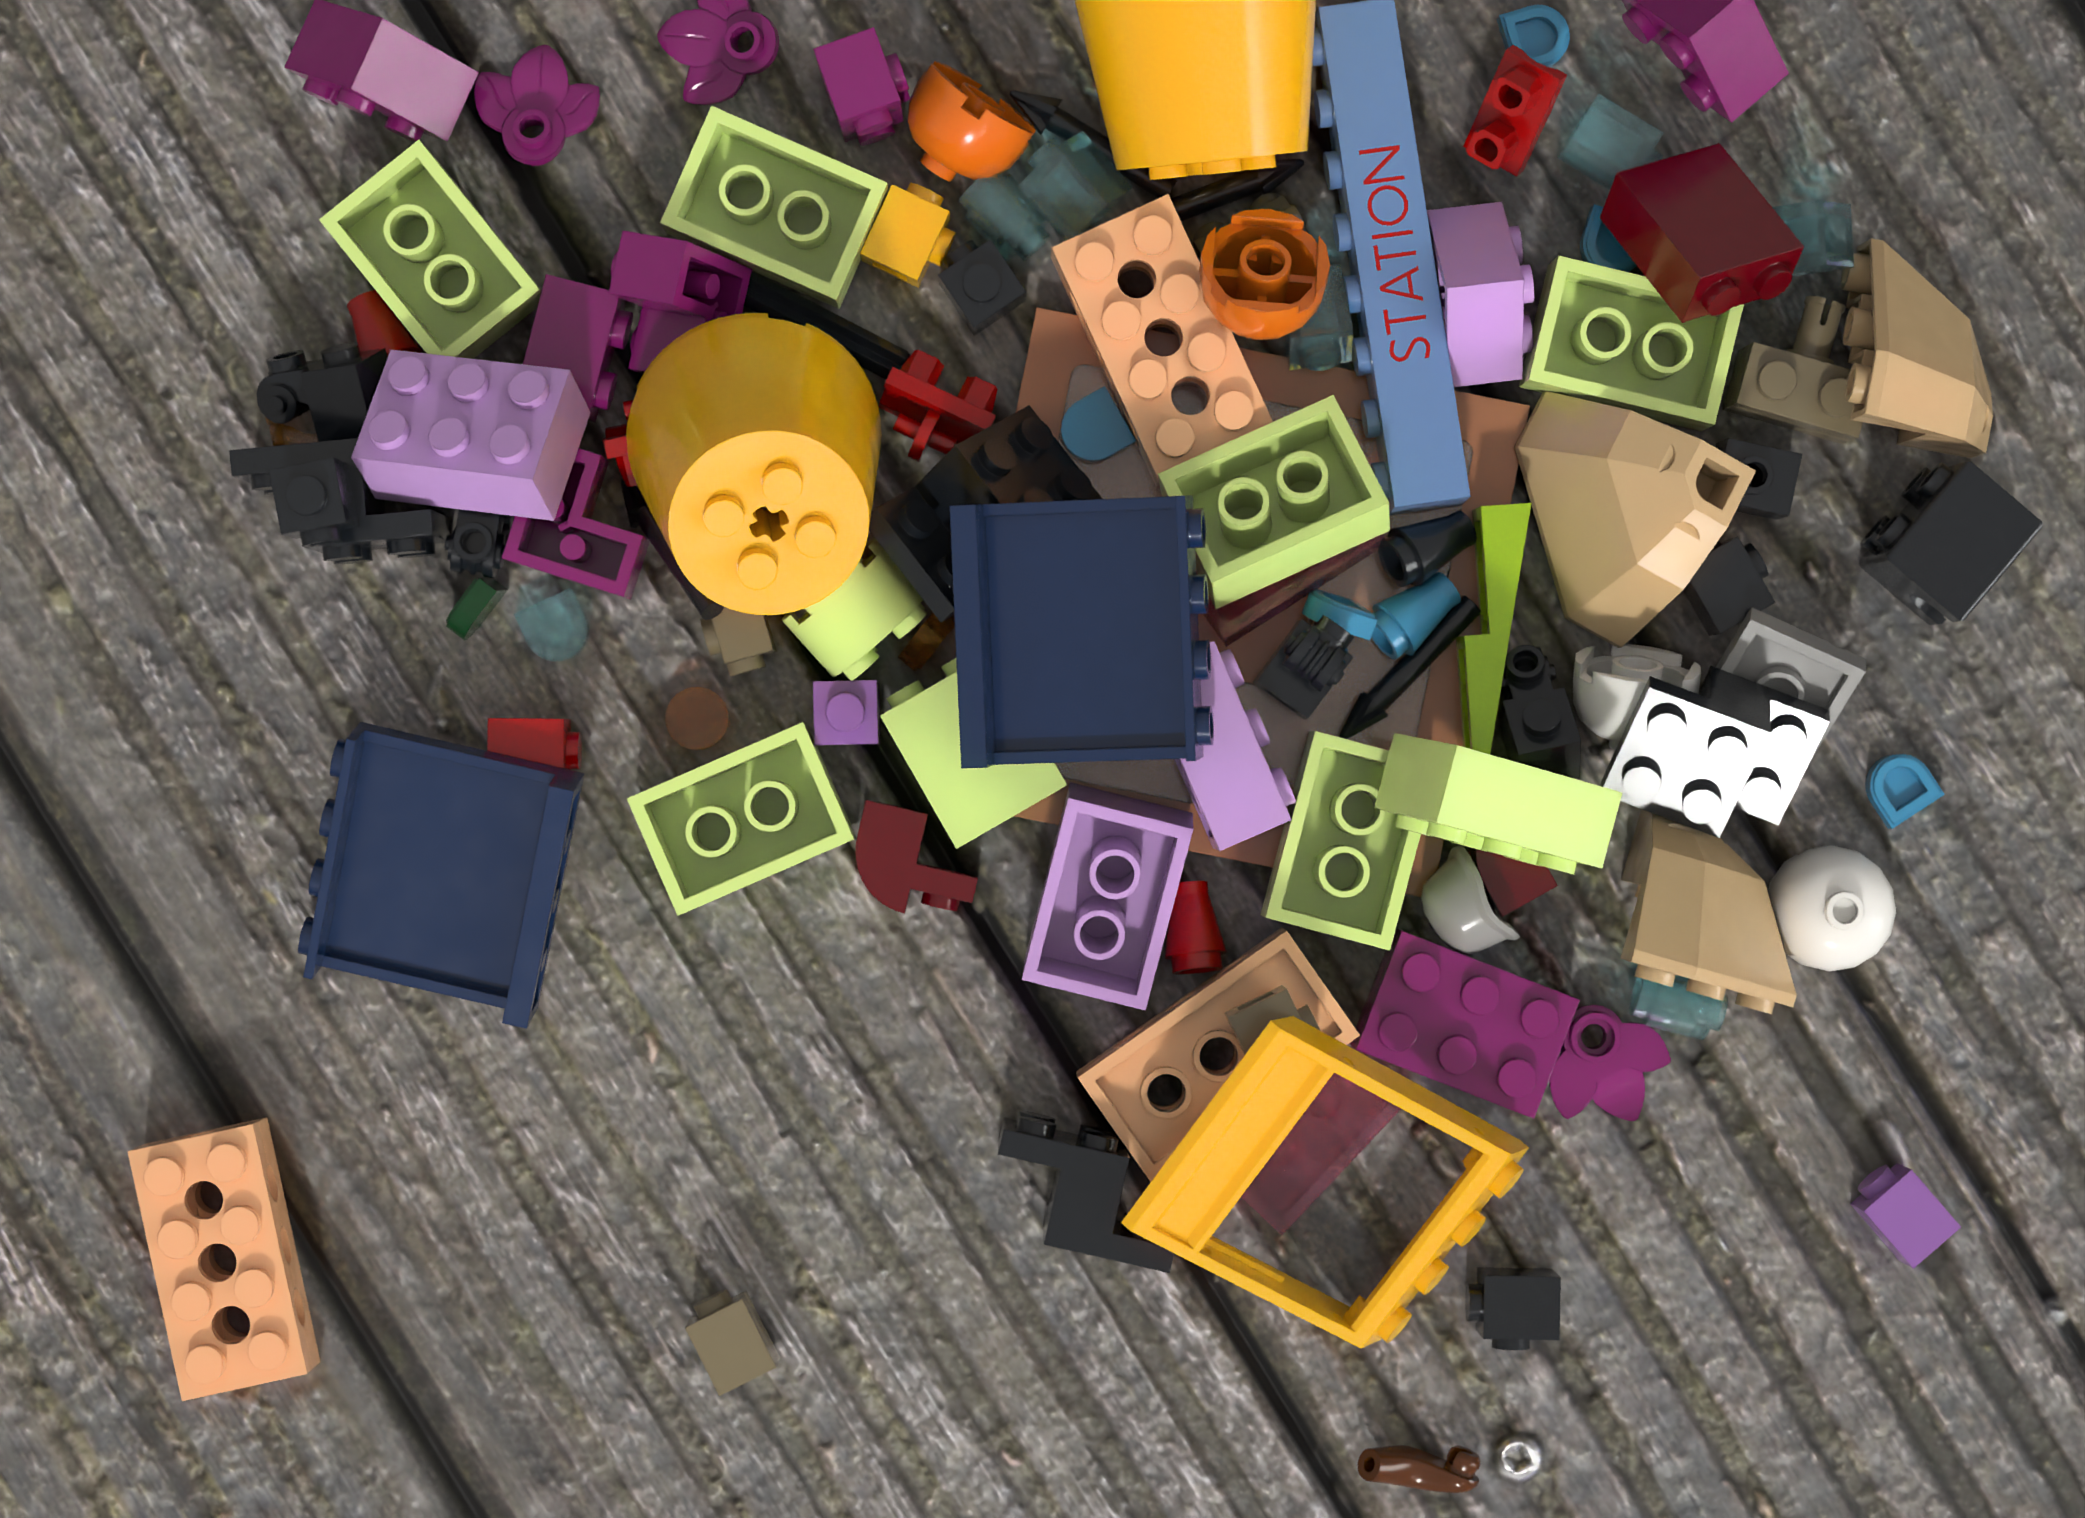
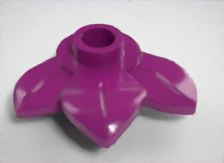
M697 0L699 9L684 10L671 16L658 31L657 39L664 51L679 63L690 66L684 84V101L695 105L722 103L737 94L747 75L763 72L775 60L779 50L778 31L769 18L752 11L748 0ZM751 31L754 35L753 46L750 50L741 53L738 49V40L743 33Z
M539 45L523 54L513 67L511 77L494 72H481L475 82V102L481 120L487 126L502 133L504 146L510 156L527 165L539 166L552 161L562 150L565 139L587 130L598 115L600 106L599 87L583 83L569 85L568 73L563 59L549 45ZM539 125L544 128L543 132L535 138H528L522 135L523 131L531 126Z
M1590 1004L1581 1006L1575 1012L1563 1043L1564 1050L1558 1056L1549 1079L1551 1097L1557 1110L1566 1119L1580 1113L1593 1100L1596 1105L1613 1116L1627 1121H1636L1642 1110L1645 1098L1643 1072L1655 1071L1668 1065L1671 1062L1668 1049L1661 1036L1645 1024L1621 1022L1620 1018L1612 1010L1601 1005ZM1590 1024H1598L1603 1031L1602 1041L1595 1047H1586L1581 1038L1582 1031Z

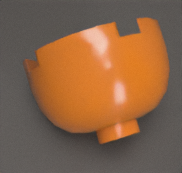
M934 61L927 71H924L909 100L907 119L910 132L914 141L925 151L920 162L931 172L949 182L953 180L957 173L973 180L994 178L1010 169L1030 144L1029 141L1036 132L1035 127L1027 118L1000 98L998 103L979 90L982 86L980 83L948 65Z
M1272 209L1244 210L1231 216V224L1220 228L1217 233L1215 227L1207 235L1200 259V282L1204 302L1222 326L1238 336L1255 340L1279 339L1303 327L1317 312L1328 282L1330 261L1326 244L1320 236L1317 243L1312 235L1303 230L1304 221L1293 214Z

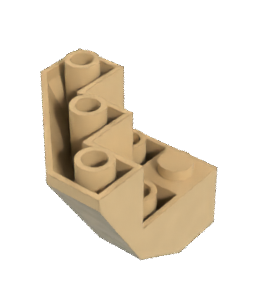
M1873 238L1857 246L1856 253H1849L1847 255L1841 276V289L1849 291L1846 308L1850 310L1844 326L1843 344L1851 346L1848 363L1853 364L1849 372L1845 391L1846 402L1854 403L1851 420L1900 429L1897 445L1966 458L1985 454L1993 419L1992 397L1970 319L1885 241Z
M1549 391L1542 392L1514 447L1528 496L1532 503L1531 506L1564 618L1617 648L1623 647L1684 590L1728 528L1756 470L1702 439L1632 410Z
M1641 809L1621 878L1622 881L1638 886L1634 896L1637 897V902L1620 959L1638 964L1635 977L1673 987L1675 976L1679 975L1689 978L1686 991L1723 1001L1726 989L1738 992L1735 1004L1772 1014L1775 1003L1794 1007L1797 994L1765 881L1721 838Z

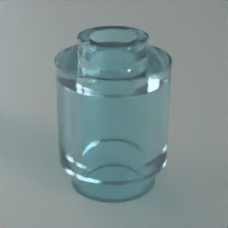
M997 174L990 178H978L958 201L968 211L965 215L967 221L986 241L991 239L1005 261L1010 260L1015 255L1026 261L1051 237L1045 226L1052 217L1011 174L1006 176Z
M1679 975L1675 976L1673 987L1636 977L1630 999L1629 1014L1643 1018V1025L1704 1040L1710 1029L1714 1031L1720 1030L1727 1010L1728 996L1725 994L1723 1001L1686 991L1689 978Z

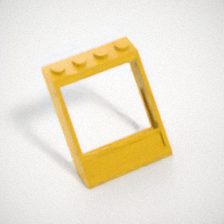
M1290 1016L1270 1020L1121 1223L1131 1232L1362 1349L1381 1339L1389 1343L1402 1331L1412 1316L1405 1308L1419 1291L1423 1295L1428 1294L1443 1278L1449 1266L1442 1260L1456 1243L1461 1247L1465 1246L1477 1234L1486 1221V1217L1480 1211L1493 1194L1498 1198L1503 1197L1518 1181L1524 1169L1517 1163L1529 1147L1520 1139L1304 1021ZM1333 1073L1344 1077L1472 1147L1462 1160L1466 1170L1367 1299L1365 1300L1359 1295L1351 1307L1212 1236Z

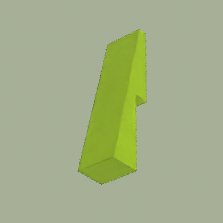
M1532 503L1480 506L1472 510L1473 526L1477 536L1474 545L1479 609L1481 610L1479 615L1481 634L1457 637L1456 647L1463 747L1491 754Z

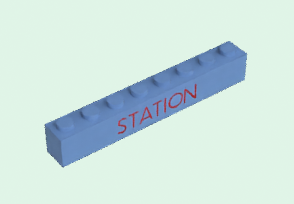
M1367 0L1318 7L1315 15L1313 66H1319L1322 90L1314 91V108L1318 128L1328 127L1332 151L1323 153L1324 175L1328 190L1338 189L1341 213L1333 214V233L1337 251H1347L1351 275L1342 277V292L1347 314L1357 313L1360 337L1352 338L1351 341L1353 365L1356 376L1366 375L1370 400L1361 401L1362 424L1366 438L1376 437L1379 462L1371 463L1370 466L1389 501V515L1460 506L1471 495L1394 0Z

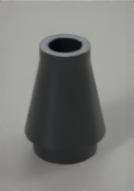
M1460 510L1448 516L1393 528L1389 531L1388 538L1379 543L1378 554L1380 562L1388 577L1397 586L1404 587L1408 584L1420 586L1464 549L1474 545L1477 540L1476 531L1469 517Z

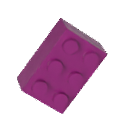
M1396 928L1390 951L1386 950L1356 1025V1030L1360 1036L1350 1042L1349 1045L1360 1052L1534 1119L1580 1000Z

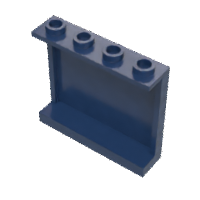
M1193 495L950 506L961 769L988 768L992 765L1159 759L1197 761L1204 757L1203 745H1213L1214 720L1212 707L1202 706L1201 680H1210L1211 650L1209 640H1199L1198 614L1208 613L1209 593L1206 574L1196 575L1195 548H1205L1206 521L1204 509L1194 508Z
M360 722L346 740L338 739L332 755L330 776L339 778L336 798L335 800H327L320 821L319 835L328 837L325 859L317 858L309 882V895L318 898L314 918L307 917L305 919L299 938L298 953L307 955L303 977L313 979L321 967H326L505 1009L503 1024L527 1029L539 1006L585 773Z

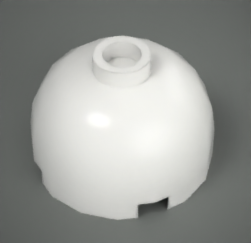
M1625 644L1621 648L1612 645L1611 656L1594 657L1595 646L1586 647L1575 655L1573 702L1578 716L1596 735L1608 739L1610 748L1614 750L1618 746L1650 676L1699 694L1700 665L1694 662L1690 670L1682 668L1683 655L1673 651L1650 646Z
M1831 845L1808 849L1785 861L1770 881L1768 888L1784 952L1801 965L1825 971L1854 968L1876 955L1891 935L1896 915L1893 888L1880 867L1858 851Z

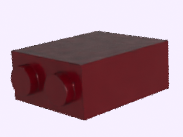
M1720 143L1616 172L1600 215L1602 222L1682 323L1706 315L1717 316L1732 307L1758 299L1769 300L1778 296L1790 285L1793 277L1792 274L1804 249L1803 244Z

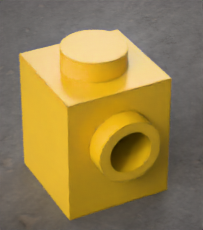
M912 182L909 183L907 190L892 184L860 252L862 262L919 288L930 263L939 267L942 266V260L947 256L956 235L955 231L947 228L951 219L950 211L941 207L944 198L932 190Z

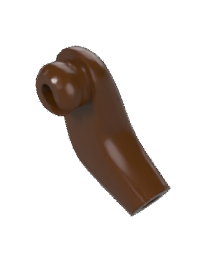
M1458 1445L1449 1449L1447 1460L1411 1446H1383L1368 1448L1361 1453L1358 1460V1472L1364 1480L1435 1492L1462 1493L1469 1492L1478 1485L1479 1478L1475 1473L1481 1465V1460L1474 1451Z

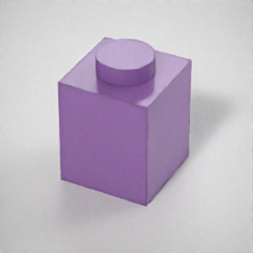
M878 680L813 681L814 745L881 744Z
M1898 1163L1891 1169L1887 1165H1883L1870 1173L1858 1186L1861 1195L1850 1203L1895 1257L1913 1269L1961 1228L1913 1170Z

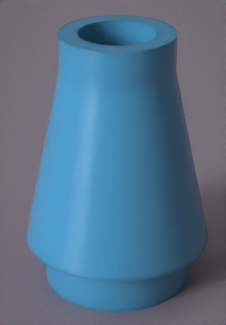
M1437 572L1422 585L1413 586L1374 604L1372 610L1375 615L1374 618L1378 621L1371 636L1372 640L1385 655L1393 660H1396L1404 653L1410 656L1413 655L1447 613L1461 602L1458 590L1444 574Z

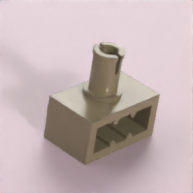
M1806 296L1804 301L1805 307L1793 349H1786L1785 351L1757 342H1752L1740 349L1722 410L1840 444L1859 438L1863 422L1851 420L1854 403L1846 402L1845 400L1846 385L1851 369L1834 365V361L1829 359L1845 305L1834 300L1828 305L1825 304L1827 298Z

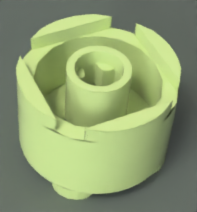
M875 537L867 541V545L873 553L863 560L861 558L854 571L838 589L818 603L804 608L806 612L800 618L794 612L787 613L782 618L784 624L832 677H836L843 672L850 681H853L879 658V655L876 653L878 649L875 646L890 632H893L900 639L927 615L924 606L921 604L923 601L922 597Z

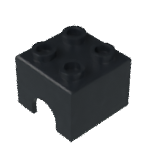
M1965 461L1949 467L1941 462L1932 471L1925 467L1908 484L1901 494L1908 501V504L1902 511L1898 512L1891 519L1885 515L1866 534L1861 545L1868 551L1860 559L1859 566L1928 625L1943 624L1947 619L1951 622L1964 621L2042 529L2043 522L1971 461Z

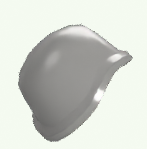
M1462 845L1452 848L1447 862L1429 877L1422 888L1421 900L1424 914L1433 931L1442 942L1453 950L1467 955L1480 952L1507 939L1517 940L1520 938L1514 927L1493 913L1480 873L1466 849Z

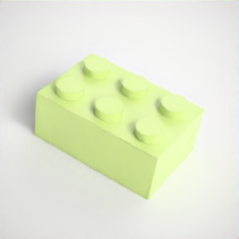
M711 106L660 224L665 232L671 236L688 241L742 264L758 274L840 309L861 261L860 252L889 192L888 183Z
M417 140L319 219L427 354L474 359L538 307L541 288L420 140Z
M1558 256L1547 267L1532 330L1533 349L1526 355L1523 379L1520 380L1519 387L1541 393L1549 391L1628 409L1656 421L1703 431L1714 426L1716 423L1744 304L1732 307L1717 316L1706 315L1682 323L1646 276Z
M1334 395L1158 473L1162 497L1193 495L1194 508L1204 509L1206 544L1205 548H1195L1196 571L1198 574H1206L1209 597L1215 609L1390 531L1389 501Z
M806 722L799 723L627 798L677 916L857 838L817 745H814V738Z
M1309 731L1293 790L1296 803L1289 805L1288 808L1291 821L1286 822L1283 827L1260 915L1272 920L1390 951L1421 834L1395 827L1397 814L1374 808L1389 750L1318 731Z
M1394 733L1374 808L1397 814L1395 823L1397 828L1441 838L1462 846L1492 852L1513 860L1574 875L1577 863L1603 868L1622 792L1459 745Z

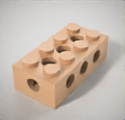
M1169 194L1052 247L1051 259L1156 486L1160 485L1158 473L1273 422L1232 331L1218 322L1204 302L1199 274L1200 262ZM1140 270L1151 279L1153 290L1142 298L1129 297L1120 289L1118 278L1126 271ZM1156 327L1168 328L1178 337L1179 350L1170 356L1155 355L1146 346L1145 334ZM1183 384H1191L1198 387L1205 396V409L1194 415L1181 413L1172 402V391Z
M1282 927L1076 1071L1077 1078L1150 1182L1245 1056L1225 1012L1282 985L1288 990L1296 1009L1308 1005L1320 1030L1346 1045L1360 1036L1288 931ZM1221 1037L1228 1039L1232 1042L1234 1049L1230 1063L1224 1068L1217 1070L1204 1067L1200 1062V1051L1203 1045L1212 1038ZM1170 1074L1176 1076L1182 1082L1180 1097L1170 1105L1160 1106L1154 1104L1147 1096L1151 1081L1157 1076Z
M265 1117L146 1143L127 1151L181 1400H191L308 1374L321 1361L268 1118ZM203 1181L211 1182L220 1189L223 1196V1204L220 1211L209 1208L203 1202L200 1194ZM216 1244L226 1245L234 1252L236 1257V1269L234 1272L223 1270L216 1263L214 1258ZM229 1306L238 1307L247 1314L250 1320L249 1333L238 1332L229 1324L227 1318Z

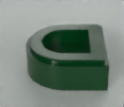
M475 578L448 615L446 627L464 641L467 640L481 626L508 589L493 578Z

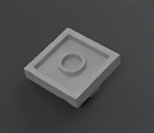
M1751 607L1716 668L1828 709L1830 711V722L1815 750L1816 753L1866 673V658L1838 648L1824 639Z

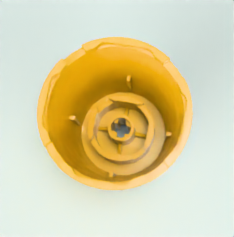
M1075 0L1116 170L1149 168L1150 180L1274 168L1276 167V154L1308 151L1316 0Z
M744 313L720 317L694 327L673 340L650 363L637 385V392L627 422L626 440L630 467L636 484L677 564L689 582L707 598L731 610L754 615H779L807 608L823 600L838 589L856 568L865 549L869 533L882 437L878 403L872 385L857 360L843 345L819 328L808 323L803 326L790 321L769 318L768 313ZM766 506L768 510H763L761 507Z

